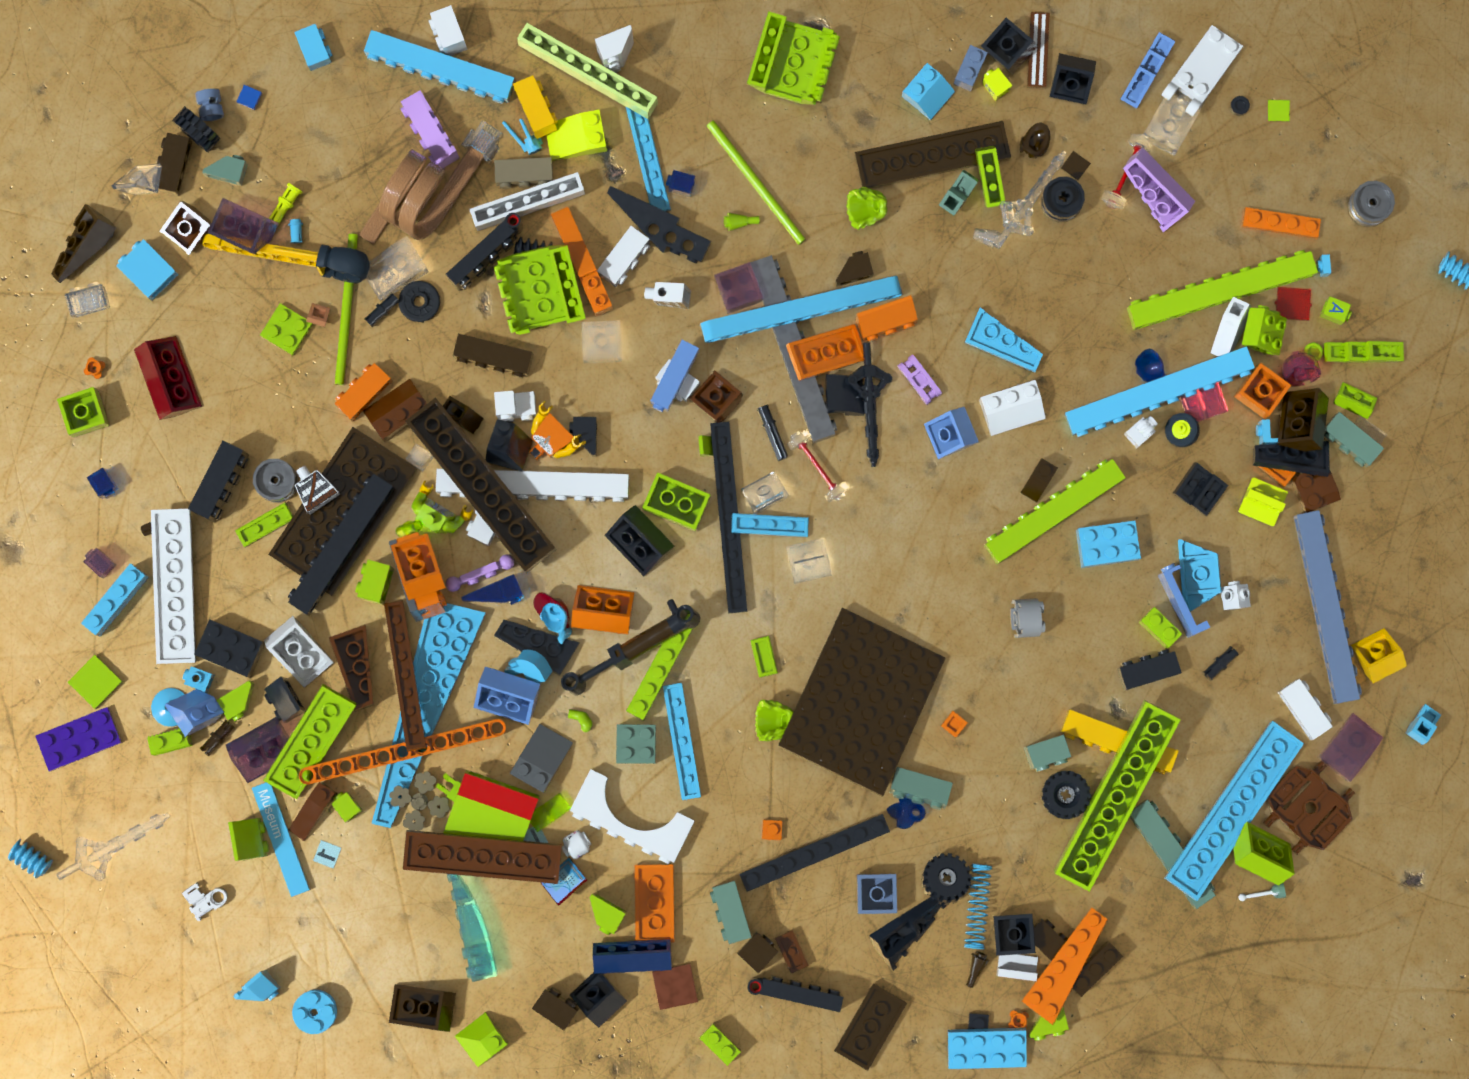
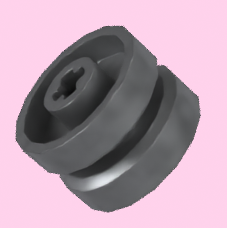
M1367 181L1360 185L1350 196L1348 202L1349 214L1359 225L1366 227L1376 226L1382 223L1393 211L1395 205L1394 194L1382 182Z
M265 460L256 468L253 474V485L256 492L270 502H285L297 491L295 484L298 483L297 473L283 460ZM277 477L278 482L274 484L273 479Z

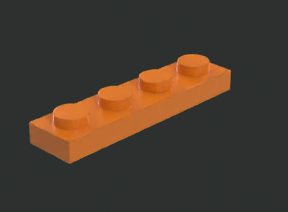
M1245 207L1242 227L1317 239L1321 219Z

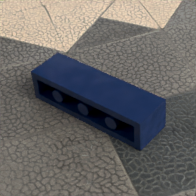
M671 940L593 943L594 974L672 970Z

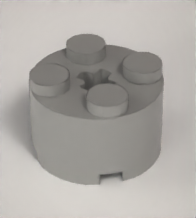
M1037 598L1012 600L1011 604H1015V606L1011 608L1010 618L1012 630L1017 632V634H1014L1015 638L1039 637L1042 632H1045V622L1042 621V613H1044L1043 602H1039Z

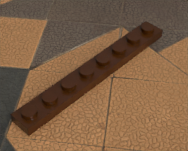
M402 600L384 603L406 750L409 752L426 749L404 602Z

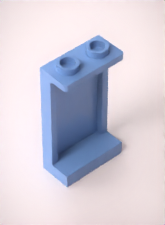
M1173 563L1161 569L1162 573L1158 577L1187 638L1210 628L1207 621L1196 625L1172 575L1173 572L1181 569V565L1175 566Z

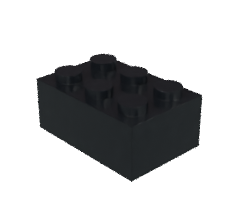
M209 619L194 655L251 678L265 643Z

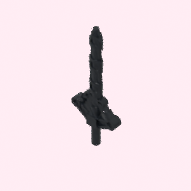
M870 342L863 343L864 366H860L852 374L846 376L845 383L851 385L858 392L860 398H864L865 435L868 442L866 453L871 467H876L877 459L879 458V449H877L876 398L880 396V391L884 389L886 384L892 381V376L877 366L872 365ZM865 377L864 385L860 387L857 381ZM872 377L880 380L878 385H873Z

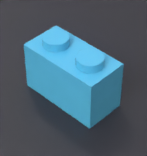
M316 24L294 32L310 71L332 63L330 57L333 55L329 45H324L323 39L326 38L322 28L318 29Z

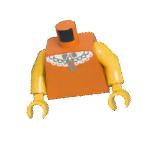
M546 401L539 405V411L533 420L531 438L536 445L529 453L536 460L544 453L550 458L554 457L557 459L570 456L578 447L585 445L586 441L580 443L578 438L581 434L573 437L550 413L547 415L553 409V406L551 405L546 409L544 406Z

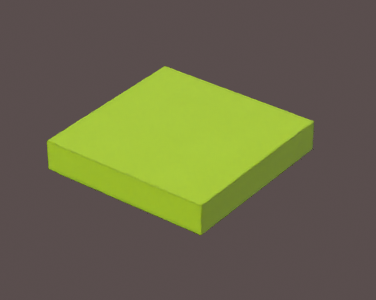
M94 655L67 683L94 709H97L123 681Z

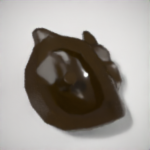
M1042 122L1034 124L1027 131L1026 135L1021 137L1020 153L1025 151L1028 157L1033 159L1046 153L1050 143V130L1046 124Z

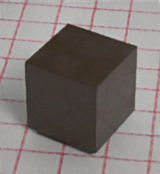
M756 931L737 954L759 974L778 953V950L774 948L775 944L766 935H760Z

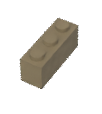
M551 157L494 160L495 183L501 189H510L511 186L519 185V188H529L530 185L538 184L539 186L553 181V162Z

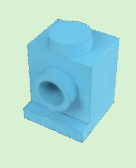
M191 666L190 670H185L182 679L185 680V685L208 693L215 675ZM195 675H198L200 678L198 682L193 680Z

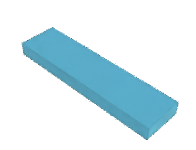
M733 513L731 533L808 537L809 518Z

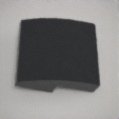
M826 374L827 413H845V416H864V398H860L858 392L851 385L845 383L847 375ZM863 379L857 381L860 387L863 386Z
M1194 462L1173 494L1204 516H1207L1229 485L1215 474H1211L1197 462Z

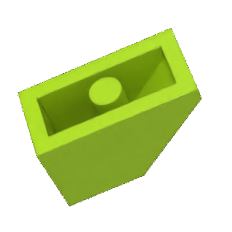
M247 681L216 700L227 720H234L236 722L244 717L243 713L248 711L254 687L252 681Z

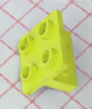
M1253 477L1238 512L1273 527L1279 513L1283 511L1286 505L1284 501L1288 492Z

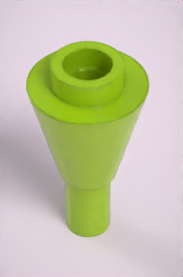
M729 212L727 216H724V227L728 228V231L747 226V224H759L760 222L759 216L747 217Z

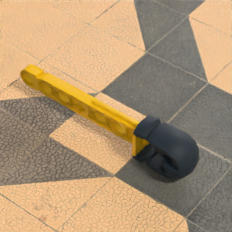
M206 234L202 243L204 247L212 250L316 267L322 277L330 278L333 276L334 279L349 283L362 282L367 277L370 269L369 259L364 252L346 247L331 248L328 245H321L319 252H312Z

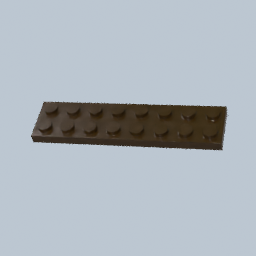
M999 121L855 152V158L861 185L870 189L978 166L975 151L978 148L995 146L998 161L1011 159V153L1004 122Z

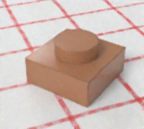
M312 303L306 322L325 327L330 308Z

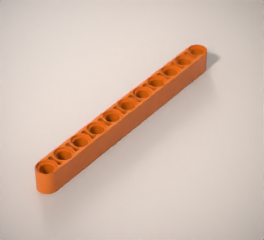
M494 719L425 737L427 750L422 753L417 750L409 751L406 757H400L397 753L400 746L406 747V743L403 742L308 766L299 772V779L303 784H313L503 735L506 725L502 720ZM493 723H501L503 730L500 733H494L491 728ZM481 727L484 730V735L481 738H475L473 736L474 728ZM456 732L464 733L465 740L462 743H457L454 740ZM439 736L446 739V745L443 748H439L435 744V740ZM381 751L389 753L388 761L382 762L379 760L378 755ZM362 756L370 758L369 766L363 767L360 764ZM344 760L351 763V769L348 772L341 769V763ZM325 765H329L332 768L330 776L322 774V768ZM304 771H312L313 779L311 781L303 779Z

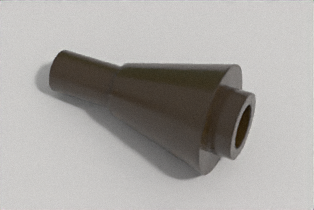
M976 951V954H971L970 975L966 986L974 987L977 977L990 961L987 959L986 954Z

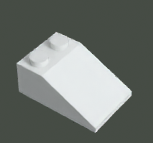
M294 616L289 618L264 640L266 648L304 688L333 664L330 657Z

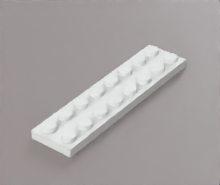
M188 509L151 510L156 664L195 663L196 643L191 511Z

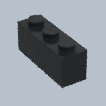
M1163 650L1158 652L1159 656L1151 658V655L1139 658L1140 662L1134 664L1132 660L1121 663L1122 667L1118 668V673L1124 691L1181 674L1175 651Z

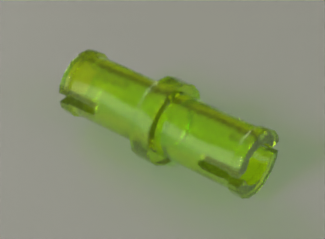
M420 520L404 522L403 525H399L396 528V534L399 537L420 532L423 529V524Z

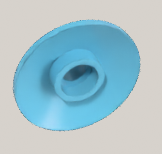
M167 688L158 692L151 704V711L155 720L164 726H177V723L166 709L165 704L185 694L175 688Z

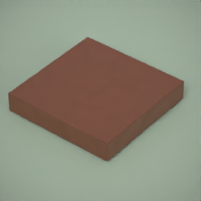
M690 964L672 967V970L652 971L660 1010L698 1002Z

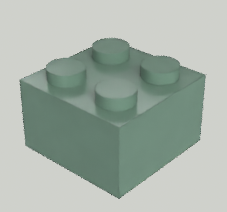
M617 724L616 763L656 764V725Z
M1064 735L1024 747L1030 769H1036V772L1048 769V764L1054 763L1055 766L1068 762L1067 758L1071 757Z

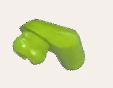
M569 709L568 718L578 720L581 730L589 732L593 726L589 715L583 711Z

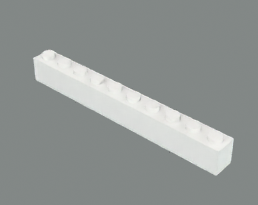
M437 469L436 492L440 494V497H452V494H460L459 497L466 498L443 469ZM494 470L511 493L517 496V499H528V496H536L537 500H548V497H555V500L565 501L567 497H572L575 501H586V498H594L593 501L605 502V498L613 499V502H624V499H628L629 474Z

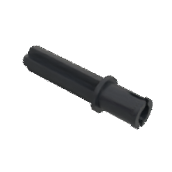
M767 404L757 408V411L777 460L781 461L786 459L788 454L776 427V420L773 419Z

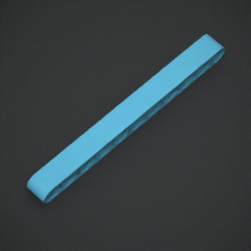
M892 276L708 320L700 325L705 343H710L897 298L903 294L898 276Z

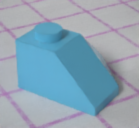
M263 970L250 979L242 987V990L238 991L233 997L238 1000L265 1001L269 999L271 1001L279 994L277 990L281 987L266 970Z

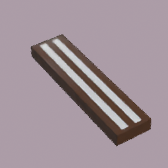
M1030 13L1029 37L1034 40L1037 48L1028 57L1027 88H1046L1050 13Z

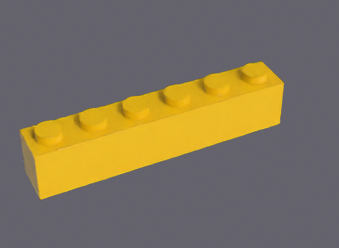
M1073 710L1067 711L1060 732L1064 733L1065 738L1073 741L1075 738L1082 740L1081 744L1089 747L1093 745L1099 746L1100 751L1111 754V751L1117 752L1127 733L1123 729ZM1166 747L1154 771L1165 775L1166 772L1171 773L1179 751Z

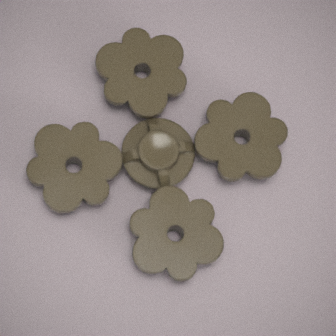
M428 771L424 772V774H416L414 786L418 788L420 793L413 795L412 798L408 794L409 790L399 785L395 786L394 790L389 794L390 798H392L390 803L394 807L399 805V807L403 808L406 805L405 803L411 801V806L415 810L412 813H406V819L403 820V826L409 830L421 831L424 827L423 822L425 818L421 816L418 810H423L428 806L431 815L443 818L445 812H448L450 809L446 797L440 798L435 796L433 800L428 802L424 793L432 791L434 789L433 785L436 783V778L432 775L430 776Z

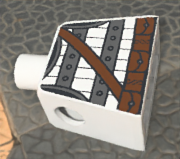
M656 282L655 288H645L644 297L645 299H653L658 306L689 309L691 290L684 283Z
M303 466L296 471L301 481L296 483L295 487L308 514L311 515L340 495L336 488L318 470L310 473L307 467Z

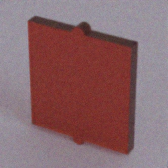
M1277 287V299L1274 302L1276 311L1289 320L1309 321L1310 307L1312 306L1310 303L1311 289Z

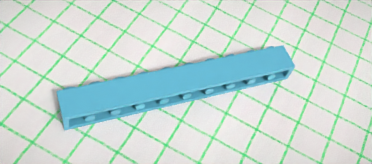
M1246 346L1065 412V417L1072 436L1077 435L1081 437L1089 434L1088 430L1095 428L1097 431L1106 428V424L1112 421L1114 424L1124 421L1126 416L1131 415L1132 418L1143 414L1142 410L1149 408L1150 411L1160 408V404L1164 402L1172 404L1179 401L1178 397L1186 395V398L1196 395L1197 390L1204 389V391L1213 389L1215 388L1214 384L1219 382L1227 384L1234 381L1233 377L1238 375L1241 378L1249 376L1255 367Z

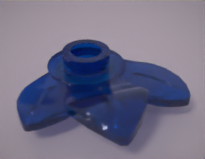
M904 797V799H899V803L889 806L887 812L892 818L898 820L897 828L908 829L914 822H920L924 819L926 814L925 808L921 804L913 803L912 799ZM918 811L919 815L914 816L912 812Z

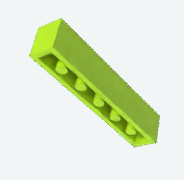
M687 628L662 643L626 710L628 713L643 721L645 720L694 628Z

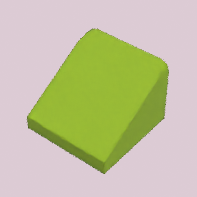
M699 435L700 456H713L712 437Z

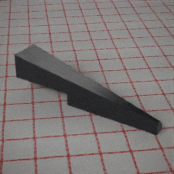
M928 898L869 935L874 948L890 969L894 971L897 968L896 963L902 956L906 957L908 954L907 949L914 941L918 942L934 922V916L939 909L946 907L944 902L938 904L937 900L934 899L932 901Z

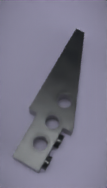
M613 186L609 187L608 195L661 252L665 253L667 247H670V252L679 256L683 253L688 256L687 260L693 263L703 262L712 242L711 240L678 226L679 217ZM652 224H657L659 227V232L656 235L649 232V227ZM669 232L676 234V240L673 243L668 242L666 239V235ZM686 240H691L694 244L693 249L690 251L684 249L683 244Z

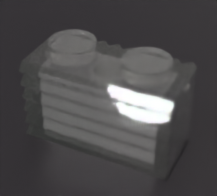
M98 282L90 283L84 289H70L69 293L65 294L72 318L110 308L105 286Z

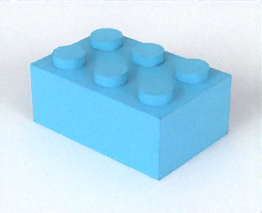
M1135 521L1084 527L1076 530L1081 568L1138 561L1141 559Z

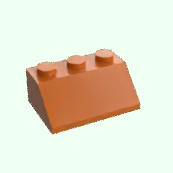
M909 295L856 314L855 320L862 340L871 342L877 340L879 335L886 334V336L896 333V329L902 327L904 330L910 329L915 326L914 323H917L918 319L912 296Z
M577 585L572 609L571 627L629 634L634 592Z

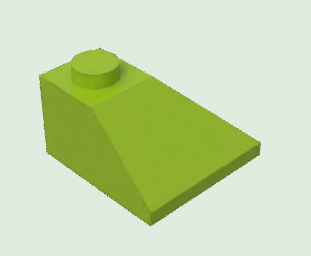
M486 1012L455 1035V1038L477 1067L509 1044Z

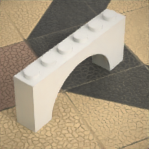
M590 769L570 809L573 812L572 816L581 821L584 818L591 821L589 825L599 830L601 827L607 829V834L615 838L618 835L625 838L624 842L633 847L636 844L643 847L641 851L651 856L653 853L659 855V860L667 864L670 861L674 863L695 821L677 812L675 817L661 828L649 831L630 828L620 822L608 807L605 796L608 777Z

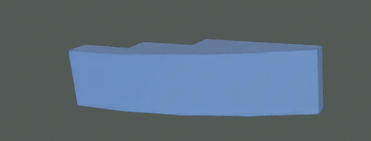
M1160 32L1158 33L1122 95V101L1135 108L1139 106L1176 41Z

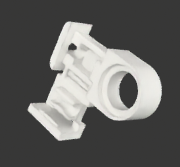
M196 882L182 892L191 905L189 910L195 915L197 921H201L200 917L212 908L216 910L226 902L228 895L223 888H215L205 895L200 893L198 890L199 884ZM215 892L223 893L224 899L222 902L214 901L213 894Z

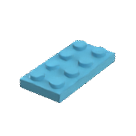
M1026 1028L948 1030L949 1069L1027 1067Z

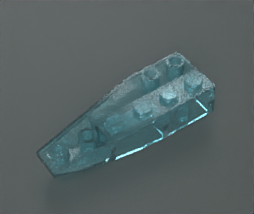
M447 874L449 883L452 882L453 890H451L453 902H456L457 909H455L457 921L459 920L461 928H459V932L464 942L462 954L464 960L467 959L469 965L466 967L468 979L471 978L472 982L498 976L490 936L479 906L462 876Z

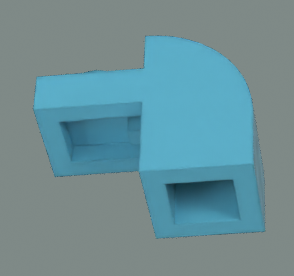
M523 650L518 657L508 662L509 665L504 670L505 673L511 675L523 673L527 680L536 683L545 682L553 672L547 660L540 653L533 650Z
M1424 704L1414 721L1408 726L1406 734L1421 745L1426 744L1436 730V723L1441 714Z

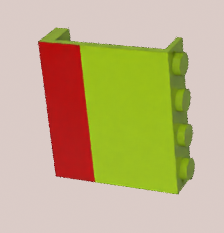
M466 770L443 833L523 841L539 795Z

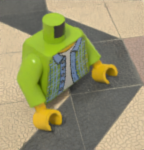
M426 481L422 483L419 493L412 503V510L416 514L415 520L438 534L454 533L464 523V520L468 521L471 519L473 509L467 512V505H464L460 516H457L428 497L426 498L434 487L433 484L430 488L426 487Z

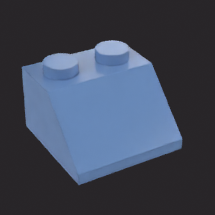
M965 407L950 410L924 424L938 459L979 442Z
M198 689L165 704L185 737L215 723L224 713L214 696Z

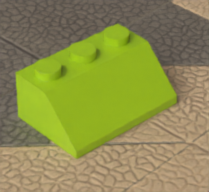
M1246 822L1233 848L1235 864L1279 886L1295 874L1291 844Z
M595 893L591 894L589 898L596 924L600 926L599 930L607 935L615 934L628 912Z

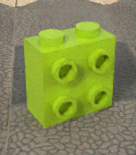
M1258 305V308H1249L1242 345L1264 355H1280L1287 318L1281 316L1278 311L1269 310L1267 306Z

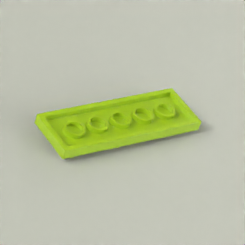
M322 684L263 781L297 800L306 784L300 781L299 772L305 767L320 764L355 708L356 702ZM306 770L303 772V779L305 781L310 780L313 775L312 771Z

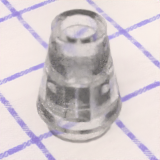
M976 228L973 239L993 249L994 247L999 248L1003 234L999 233V230Z

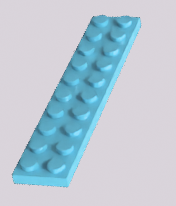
M1271 721L1175 861L1165 879L1189 897L1198 901L1234 848L1246 822L1251 823L1304 743L1277 723Z

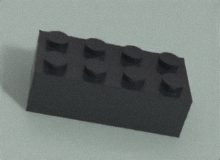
M222 440L188 510L214 523L216 520H220L224 512L222 508L225 502L228 503L232 497L231 490L233 486H237L241 479L239 474L242 468L245 469L249 463V454Z

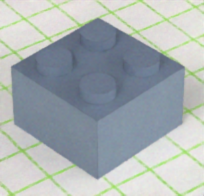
M857 874V914L897 913L896 874Z

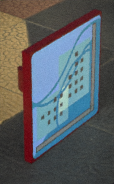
M568 857L560 865L558 884L541 883V885L559 906L587 881V878L571 858Z

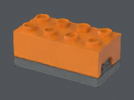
M416 532L397 538V540H391L389 545L420 536V534ZM402 584L409 611L416 622L445 613L444 606H447L441 590L408 600Z

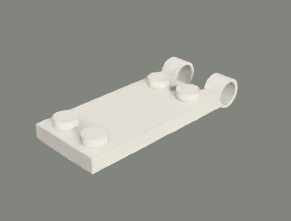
M1212 25L1161 96L1170 100L1178 89L1192 99L1185 112L1194 116L1241 51L1243 45Z

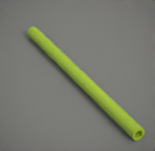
M713 120L707 124V128L798 245L806 240L716 122Z
M357 234L348 235L347 248L357 250ZM344 282L335 385H344L354 284Z

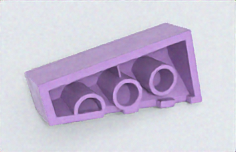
M418 91L402 100L401 104L403 107L400 109L405 118L409 117L411 119L410 127L415 134L419 133L422 139L419 142L424 150H429L431 154L429 156L430 161L444 168L460 159L455 147L452 145L446 132L443 131L440 122L433 114L422 92Z
M1143 147L1129 158L1123 168L1134 187L1139 189L1144 203H1147L1152 210L1151 214L1154 219L1157 218L1162 232L1187 214L1193 206L1195 200Z

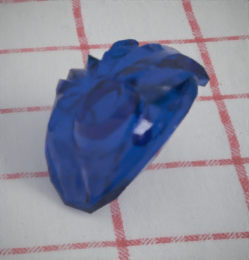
M1146 349L1136 358V373L1143 381L1148 383L1167 376L1164 373L1163 361L1155 350Z

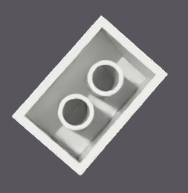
M631 25L595 39L597 53L602 65L615 73L624 67L633 46L634 40Z
M1036 380L998 391L979 399L991 436L1046 419Z

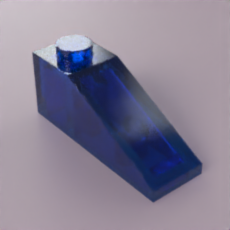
M513 574L464 595L461 599L463 602L510 603L515 605L521 602V598L524 595L516 576Z

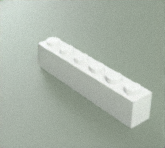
M577 172L471 208L470 212L477 231L502 223L509 213H517L521 217L585 195Z

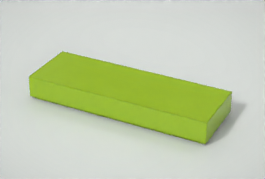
M284 502L236 529L235 532L243 546L247 547L288 524L293 518V514Z

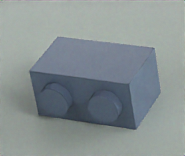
M970 45L957 73L954 85L971 92L988 52Z

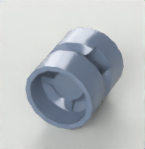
M204 89L195 93L197 105L200 106L198 114L202 121H214L224 117L223 107L219 104L221 102L219 89Z

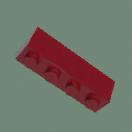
M177 336L145 341L134 349L159 420L177 417L202 407Z

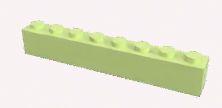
M526 23L517 38L520 47L649 119L658 105L657 96Z

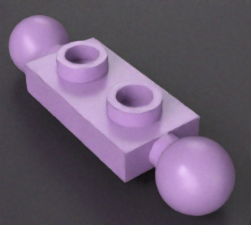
M505 554L500 557L498 562L490 563L461 575L459 578L455 576L449 577L446 580V588L449 591L455 592L460 589L462 584L468 583V586L478 583L479 578L486 576V579L497 575L496 571H499L501 568L505 570L511 569L514 566V559L511 555Z

